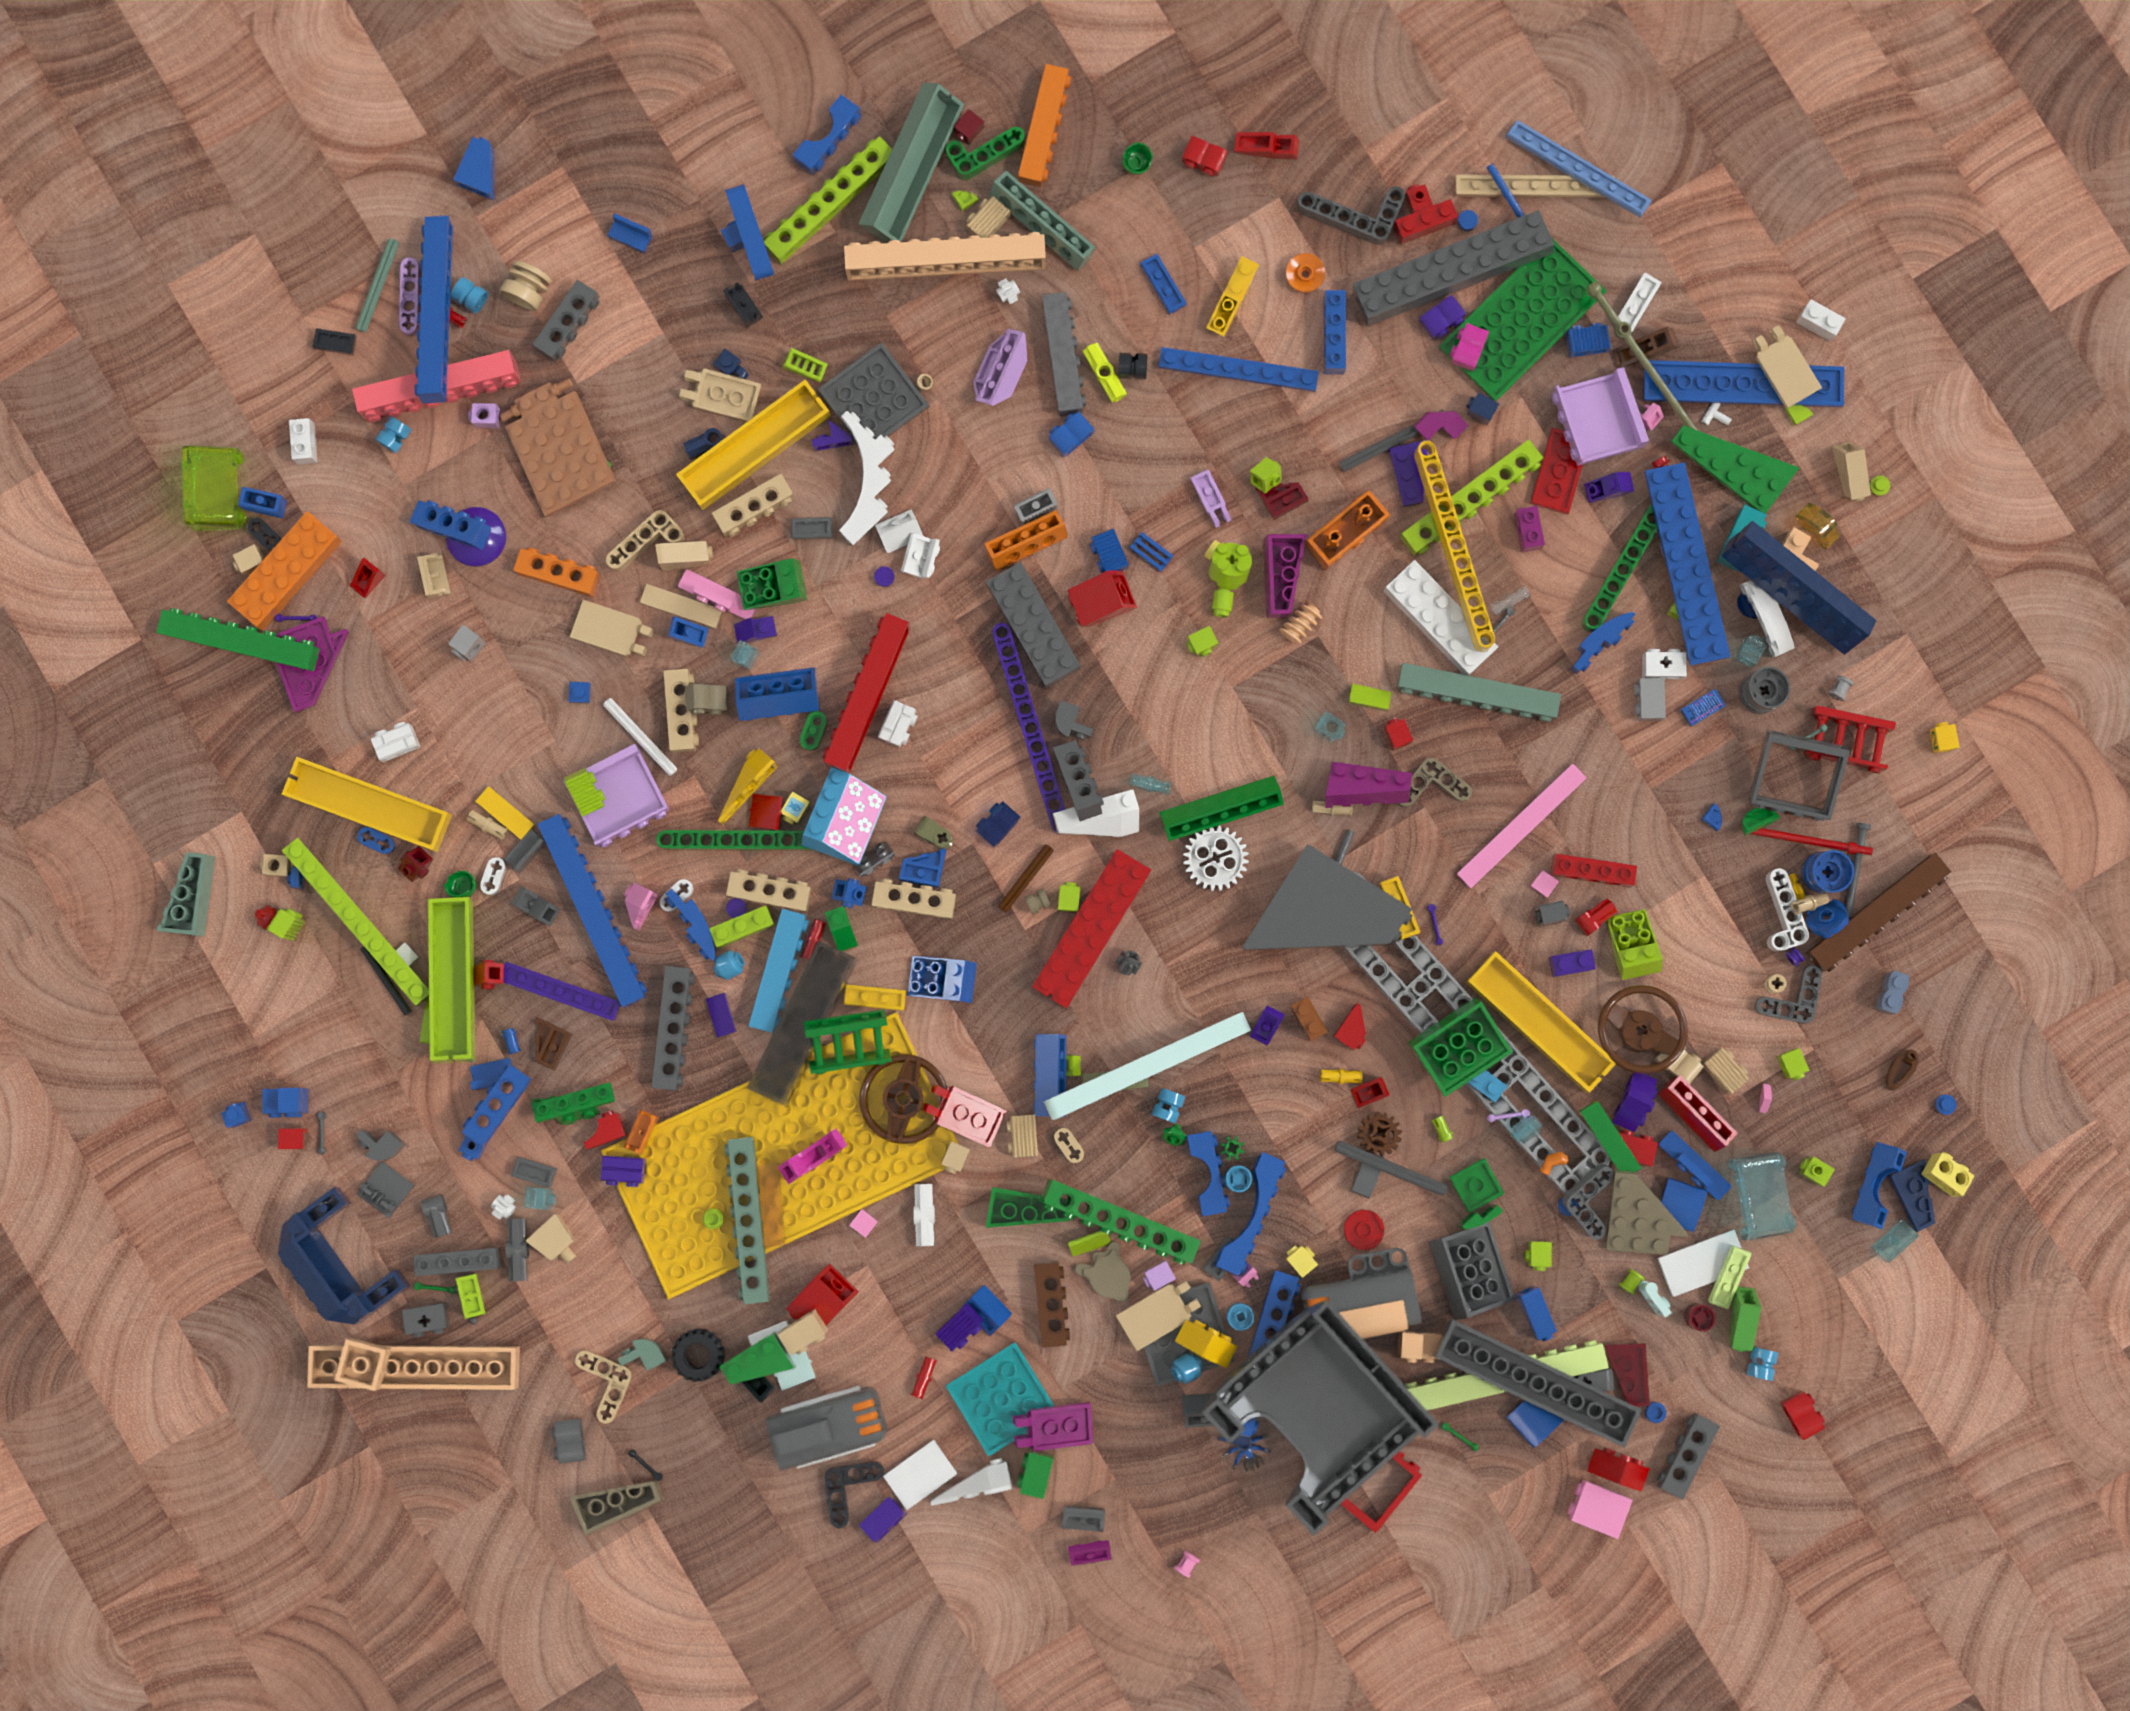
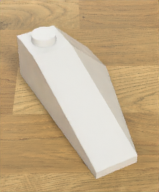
M1134 790L1102 798L1104 805L1101 806L1103 814L1083 821H1079L1074 807L1053 813L1058 833L1123 837L1139 832V806Z
M1002 1458L990 1460V1464L931 1499V1506L960 1499L959 1497L972 1498L980 1495V1492H984L987 1495L1012 1489V1480L1007 1460L1002 1461Z

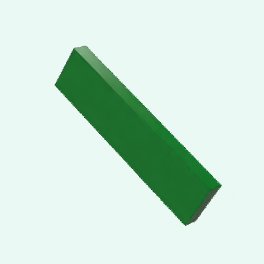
M1598 1100L1580 1110V1113L1619 1171L1637 1172L1642 1169Z

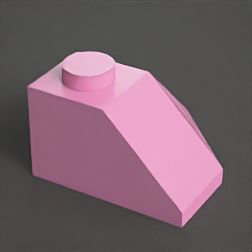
M634 882L633 886H628L624 896H626L625 903L632 926L640 931L658 895Z

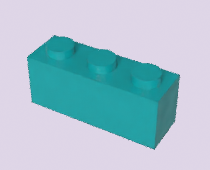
M1744 505L1734 521L1716 562L1738 572L1739 570L1721 557V554L1728 541L1738 532H1741L1752 520L1764 529L1767 524L1764 521L1767 514Z

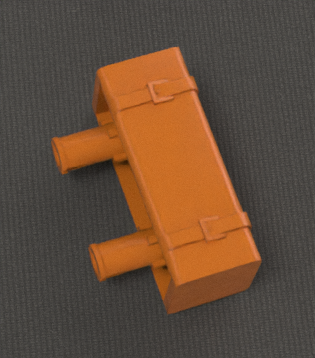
M1367 490L1308 538L1305 542V547L1325 570H1328L1348 552L1361 545L1370 534L1376 532L1389 519L1390 514L1371 491Z

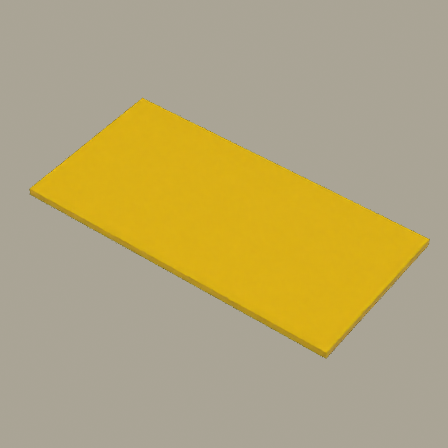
M898 1013L887 1016L888 1026L881 1027L883 1048L889 1049L891 1056L899 1054L917 1056ZM862 1029L863 1053L876 1051L873 1029ZM853 1033L842 1037L843 1056L855 1054ZM833 1042L821 1047L823 1059L835 1057ZM814 1051L656 1124L643 1155L624 1148L627 1138L601 1150L603 1156L646 1159L644 1183H639L638 1187H628L626 1182H618L617 1188L669 1300L740 1266L739 1259L735 1258V1247L738 1246L737 1238L733 1237V1226H736V1221L731 1216V1206L734 1205L733 1197L729 1196V1185H732V1180L727 1175V1165L730 1164L729 1156L725 1155V1144H728L729 1139L754 1137L766 1254L943 1171L945 1165H942L951 1141L958 1144L953 1131L940 1126L929 1137L911 1144H897L882 1139L866 1124L859 1103V1094L863 1080L876 1064L828 1071L824 1074H811L808 1061L815 1060ZM904 1062L889 1065L881 1070L874 1077L868 1090L867 1101L870 1114L878 1126L885 1131L888 1128V1112L883 1104V1093L886 1086L892 1081L897 1080ZM920 1067L919 1086L924 1094V1104L927 1103L938 1108L940 1103L935 1093L931 1092L932 1086L923 1067ZM903 1093L902 1096H898V1100L901 1105H904L905 1102L909 1101V1097H907L906 1093ZM921 1108V1111L915 1117L910 1118L904 1136L914 1135L925 1130L934 1121V1116L923 1111ZM837 1128L847 1146L818 1167L788 1184L778 1167ZM739 1153L736 1156L737 1164L743 1165L746 1162V1156L743 1153ZM742 1173L738 1176V1183L742 1186L746 1185L748 1177ZM747 1194L741 1195L740 1203L743 1206H747L750 1203V1197ZM709 1209H717L723 1214V1223L717 1229H709L703 1223V1215ZM744 1215L742 1217V1224L747 1227L750 1226L752 1223L751 1216ZM750 1235L745 1236L744 1244L747 1247L753 1246L754 1238ZM748 1256L746 1258V1263L754 1260L755 1258L753 1256Z

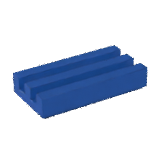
M1143 532L1139 534L1138 538L1129 548L1160 572L1164 570L1173 558L1171 553ZM1141 540H1145L1147 543H1149L1151 546H1153L1155 549H1157L1159 552L1165 555L1167 559H1164L1162 556H1160L1158 553H1156L1154 550H1152L1150 547L1144 544ZM1136 546H1141L1163 564L1160 566Z

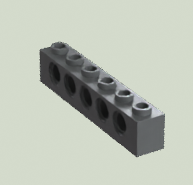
M665 966L652 1088L678 1091L679 1087L683 1085V1075L680 1074L681 1066H685L686 1055L683 1054V1046H687L688 1034H685V1028L690 1024V1014H687L688 1006L692 1005L693 994H690V985L693 986L695 981V974L692 973L690 968ZM676 983H682L684 986L680 994L674 992V985ZM674 1003L681 1005V1011L678 1014H673L671 1011ZM672 1023H677L679 1026V1031L676 1034L669 1032V1026ZM674 1043L677 1050L674 1054L670 1055L667 1052V1046ZM669 1063L674 1066V1072L671 1075H667L664 1071L665 1066Z

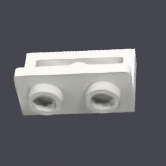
M911 533L901 572L920 579L930 578L935 569V557L940 551V540Z

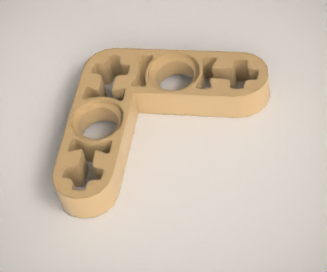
M588 1350L581 1351L576 1355V1365L580 1369L610 1381L597 1410L598 1420L604 1424L610 1423L616 1418L632 1380V1371L629 1367L621 1366L620 1363ZM587 1354L588 1359L591 1361H595V1358H598L594 1365V1370L591 1369L593 1364L586 1363L583 1365L580 1356L583 1357ZM601 1362L609 1364V1371L605 1374L601 1373L598 1369ZM614 1366H617L615 1369L617 1372L625 1370V1375L628 1376V1379L620 1381V1376L617 1374H613V1378L610 1377ZM612 1389H617L620 1392V1398L616 1401L609 1397V1392ZM605 1401L617 1405L616 1408L611 1407L609 1413L612 1414V1417L604 1419V1415L601 1413L608 1408L609 1404H605Z

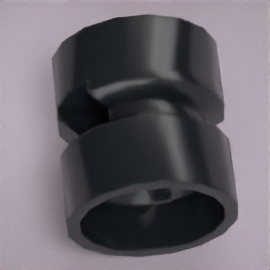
M1119 352L1118 379H1130L1131 376H1134L1135 379L1146 380L1147 353H1136L1135 356H1132L1131 353Z

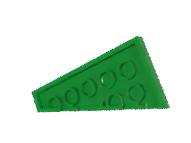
M1684 425L1680 427L1670 441L1672 445L1749 506L1764 514L1768 512L1799 469L1797 466Z

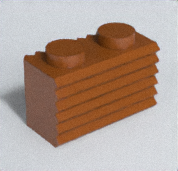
M1308 996L1290 1006L1291 1013H1294L1295 1020H1298L1299 1027H1302L1303 1034H1306V1038H1308L1307 1041L1311 1042L1328 1032Z

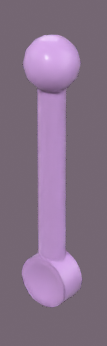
M1524 1109L1522 1112L1496 1116L1490 1114L1487 1116V1120L1494 1122L1498 1119L1519 1116L1526 1118L1530 1115V1112Z

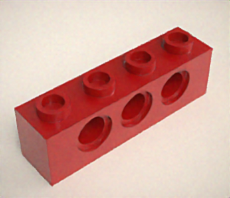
M1555 854L1552 860L1550 875L1631 888L1635 886L1637 865Z

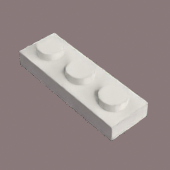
M1647 273L1643 274L1618 316L1621 322H1627L1631 326V333L1662 283Z

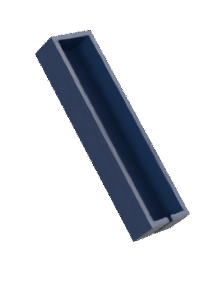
M1753 520L1728 541L1721 557L1842 654L1845 655L1870 636L1877 621Z

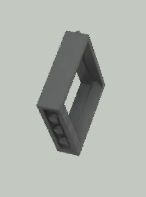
M1767 729L1748 799L1753 803V806H1758L1762 809L1767 806L1772 807L1773 811L1784 813L1786 810L1793 812L1792 814L1798 817L1812 816V819L1816 821L1831 820L1850 750L1846 746ZM1772 742L1838 756L1823 809L1758 795Z

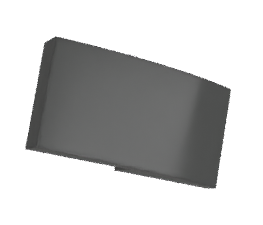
M1361 1162L1359 1170L1355 1173L1350 1191L1369 1199L1381 1170Z

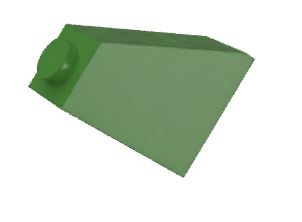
M1738 1286L1733 1297L1729 1341L1732 1349L1739 1352L1753 1351L1761 1312V1304L1755 1288Z

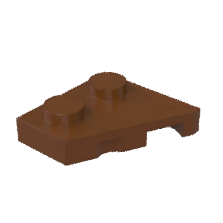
M536 1017L537 1036H535V1044L537 1049L535 1051V1062L556 1070L572 1033Z

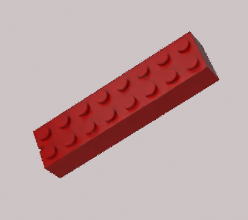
M888 613L879 619L877 636L873 635L871 638L869 655L865 654L861 663L863 669L861 673L857 672L853 682L855 688L853 691H849L846 698L847 707L845 710L842 709L839 714L838 721L840 724L837 729L834 728L832 731L830 747H826L822 758H824V763L829 768L832 767L850 774L911 629L908 621Z
M1116 849L1033 984L1032 989L1047 998L1051 994L1053 995L1051 998L1053 1002L1065 1009L1069 1007L1151 873L1150 868Z

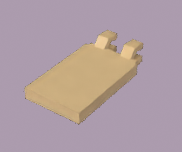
M1778 325L1769 331L1775 343L1768 346L1762 335L1755 338L1752 343L1758 352V356L1755 359L1784 407L1788 409L1822 387L1792 337L1785 336L1783 330Z
M704 368L700 373L686 370L684 380L697 384L694 392L681 389L679 399L692 402L691 405L695 409L748 422L753 418L762 386L760 383Z
M583 600L570 638L628 657L631 652L645 657L646 647L635 644L637 634L652 638L654 630L641 625L642 621L640 618Z
M1187 1281L1176 1287L1173 1284H1167L1116 1315L1136 1351L1181 1326L1186 1319L1190 1320L1189 1318L1192 1317L1190 1313L1201 1307L1197 1298L1186 1305L1180 1298V1294L1190 1289Z

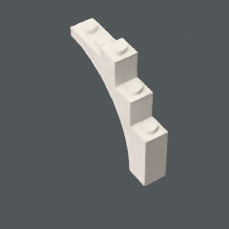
M846 411L841 416V419L850 429L858 444L863 467L862 490L857 506L849 520L839 530L841 535L853 546L888 513L886 510L888 506L880 498L876 500L874 497L891 482L889 478L891 476L884 467L880 469L878 466L895 449L892 447L894 443L888 436L883 437L880 435L875 440L873 438L874 433L867 426L863 428L859 424L860 418L854 412L850 414Z

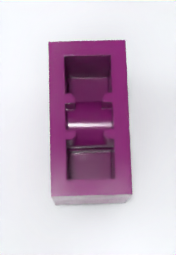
M1532 506L1517 509L1514 516L1521 552L1542 549L1545 542L1538 507Z

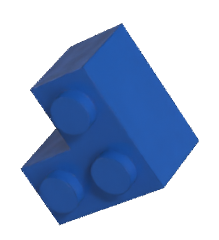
M263 1089L262 1114H269V1118H282V1114H284V1117H302V1113H308V1089Z

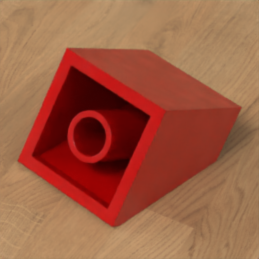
M1108 570L1067 590L1069 593L1068 600L1076 611V620L1082 627L1096 625L1138 608L1123 571Z
M829 1264L804 1288L786 1310L793 1319L798 1320L815 1309L825 1326H827L859 1291Z

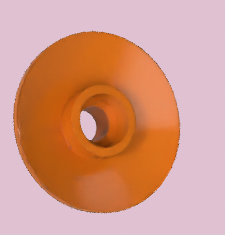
M1301 253L1294 256L1286 268L1288 283L1300 292H1312L1318 289L1326 275L1325 266L1321 259L1310 253ZM1307 272L1309 276L1304 278L1301 274Z

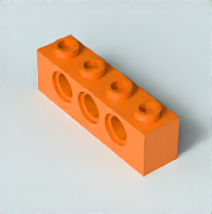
M1055 510L988 541L984 545L987 555L997 571L1068 538L1063 520L1058 511Z
M527 547V550L520 548L513 570L517 575L593 598L600 574L595 571V567L586 564L584 567L576 565L577 562L570 559H565V561L558 560V556L546 553L545 556L539 554L538 550ZM537 561H542V568L534 569V564ZM562 567L561 574L553 575L554 568ZM574 573H581L580 580L572 581Z

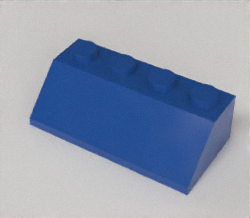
M815 667L735 678V696L739 721L820 710Z

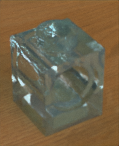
M1749 635L1743 641L1734 659L1753 668L1757 665L1768 644L1763 642L1764 639L1760 636Z
M740 640L730 658L733 662L751 670L760 652L758 649Z
M1326 711L1315 726L1314 731L1334 743L1336 739L1340 741L1346 733V730L1343 729L1346 723ZM1329 723L1334 724L1337 727V731L1335 733L1328 732L1326 725Z
M526 1187L524 1208L552 1210V1206H555L556 1194L553 1193L554 1189Z

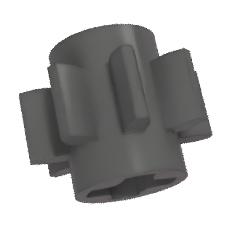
M1128 950L1126 953L1122 951L1115 962L1118 964L1119 972L1124 975H1131V973L1136 975L1142 965V962L1139 961L1140 956L1131 950Z

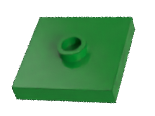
M1485 1158L1449 1176L1468 1213L1504 1195Z

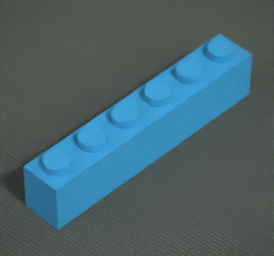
M786 909L781 910L749 1027L774 1033L780 1027L781 1018L778 1017L780 1010L784 1011L786 1006L785 992L786 990L790 991L792 979L789 978L791 971L796 970L798 963L795 957L797 951L801 952L804 940H801L803 932L807 931L809 921L806 920L807 916Z

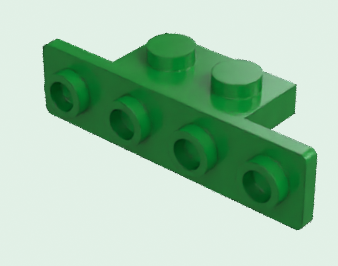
M608 1082L533 1103L532 1108L535 1122L541 1123L556 1118L561 1125H571L581 1119L589 1120L594 1118L595 1115L600 1114L599 1106L615 1102L612 1084Z

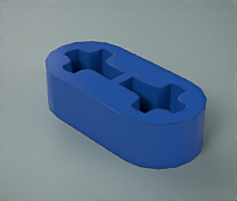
M364 827L358 832L359 842L375 851L387 855L395 850V841L387 835L369 827ZM370 831V836L375 838L374 842L371 840L364 842L363 834H368ZM379 840L383 842L389 840L390 848H385L383 851V846L378 844Z

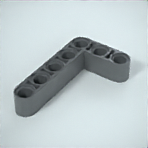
M1398 186L1391 187L1386 194L1376 219L1311 192H1303L1299 196L1297 209L1305 216L1373 244L1382 245L1388 239L1402 206L1405 193ZM1397 195L1400 200L1393 201L1390 196ZM1308 200L1311 202L1312 205L1308 207L1304 206L1302 204V201ZM1327 208L1330 213L1323 214L1320 209ZM1385 212L1390 213L1392 218L1386 219L1382 214ZM1345 215L1348 220L1342 222L1338 216ZM1364 223L1366 228L1359 229L1356 224ZM1381 230L1385 235L1378 237L1375 231Z

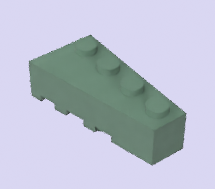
M186 852L177 875L178 880L175 888H172L170 901L164 909L162 922L158 925L156 931L205 937L215 856Z

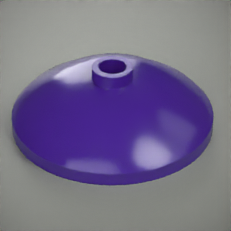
M471 507L464 509L462 512L469 514V518L480 517L486 520L485 524L492 528L483 550L446 538L447 547L452 556L464 565L480 567L490 564L500 556L505 547L506 530L504 524L494 512L486 508Z

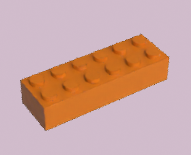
M306 511L227 602L253 625L263 631L342 543V540Z

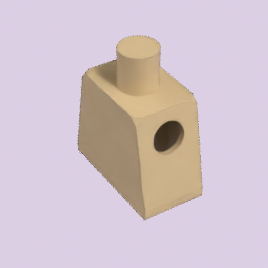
M558 1213L554 1214L526 1240L551 1261H555L560 1256L569 1264L576 1258L575 1253L569 1248L576 1240Z

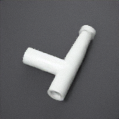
M1712 403L1701 423L1704 422L1708 426L1712 418L1728 426L1732 419L1717 411L1720 406L1719 403Z

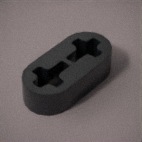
M253 518L248 522V531L266 549L272 551L281 541L280 536L262 519ZM255 524L260 525V528L264 531L262 534L255 530ZM267 535L275 538L274 541L276 543L274 545L269 544V541L265 538Z

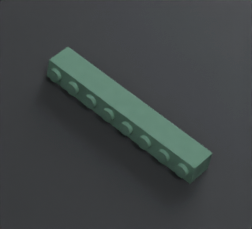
M1402 663L1396 688L1401 690L1400 693L1406 695L1418 693L1421 694L1420 697L1432 699V697H1438L1442 702L1452 703L1453 700L1460 702L1462 706L1472 707L1473 704L1487 711H1491L1494 708L1499 709V712L1502 714L1511 715L1514 712L1519 713V716L1522 718L1539 717V721L1551 722V720L1557 718L1561 694L1407 663Z

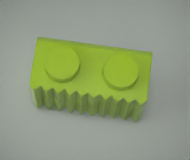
M585 767L564 777V782L582 817L605 807L603 801L606 800L602 789L597 790L594 784L597 780L592 771L588 772Z
M287 907L284 910L280 908L267 930L282 939L294 941V938L297 937L296 934H299L298 931H301V927L305 924V920L301 919L303 915L294 909Z

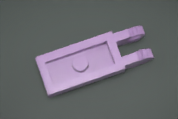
M1209 469L1191 477L1190 480L1216 528L1220 526V522L1214 513L1218 509L1221 510L1226 522L1231 521L1225 507L1226 503Z

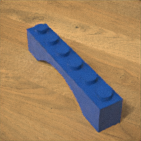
M1264 1152L1259 1153L1252 1170L1255 1184V1204L1252 1215L1242 1232L1230 1243L1220 1248L1213 1267L1234 1276L1244 1273L1247 1267V1262H1245L1247 1255H1251L1255 1247V1243H1253L1255 1235L1258 1236L1263 1227V1224H1261L1263 1216L1266 1217L1271 1206L1268 1205L1270 1198H1274L1277 1193L1278 1186H1276L1279 1178L1282 1179L1286 1168L1283 1167L1285 1161Z

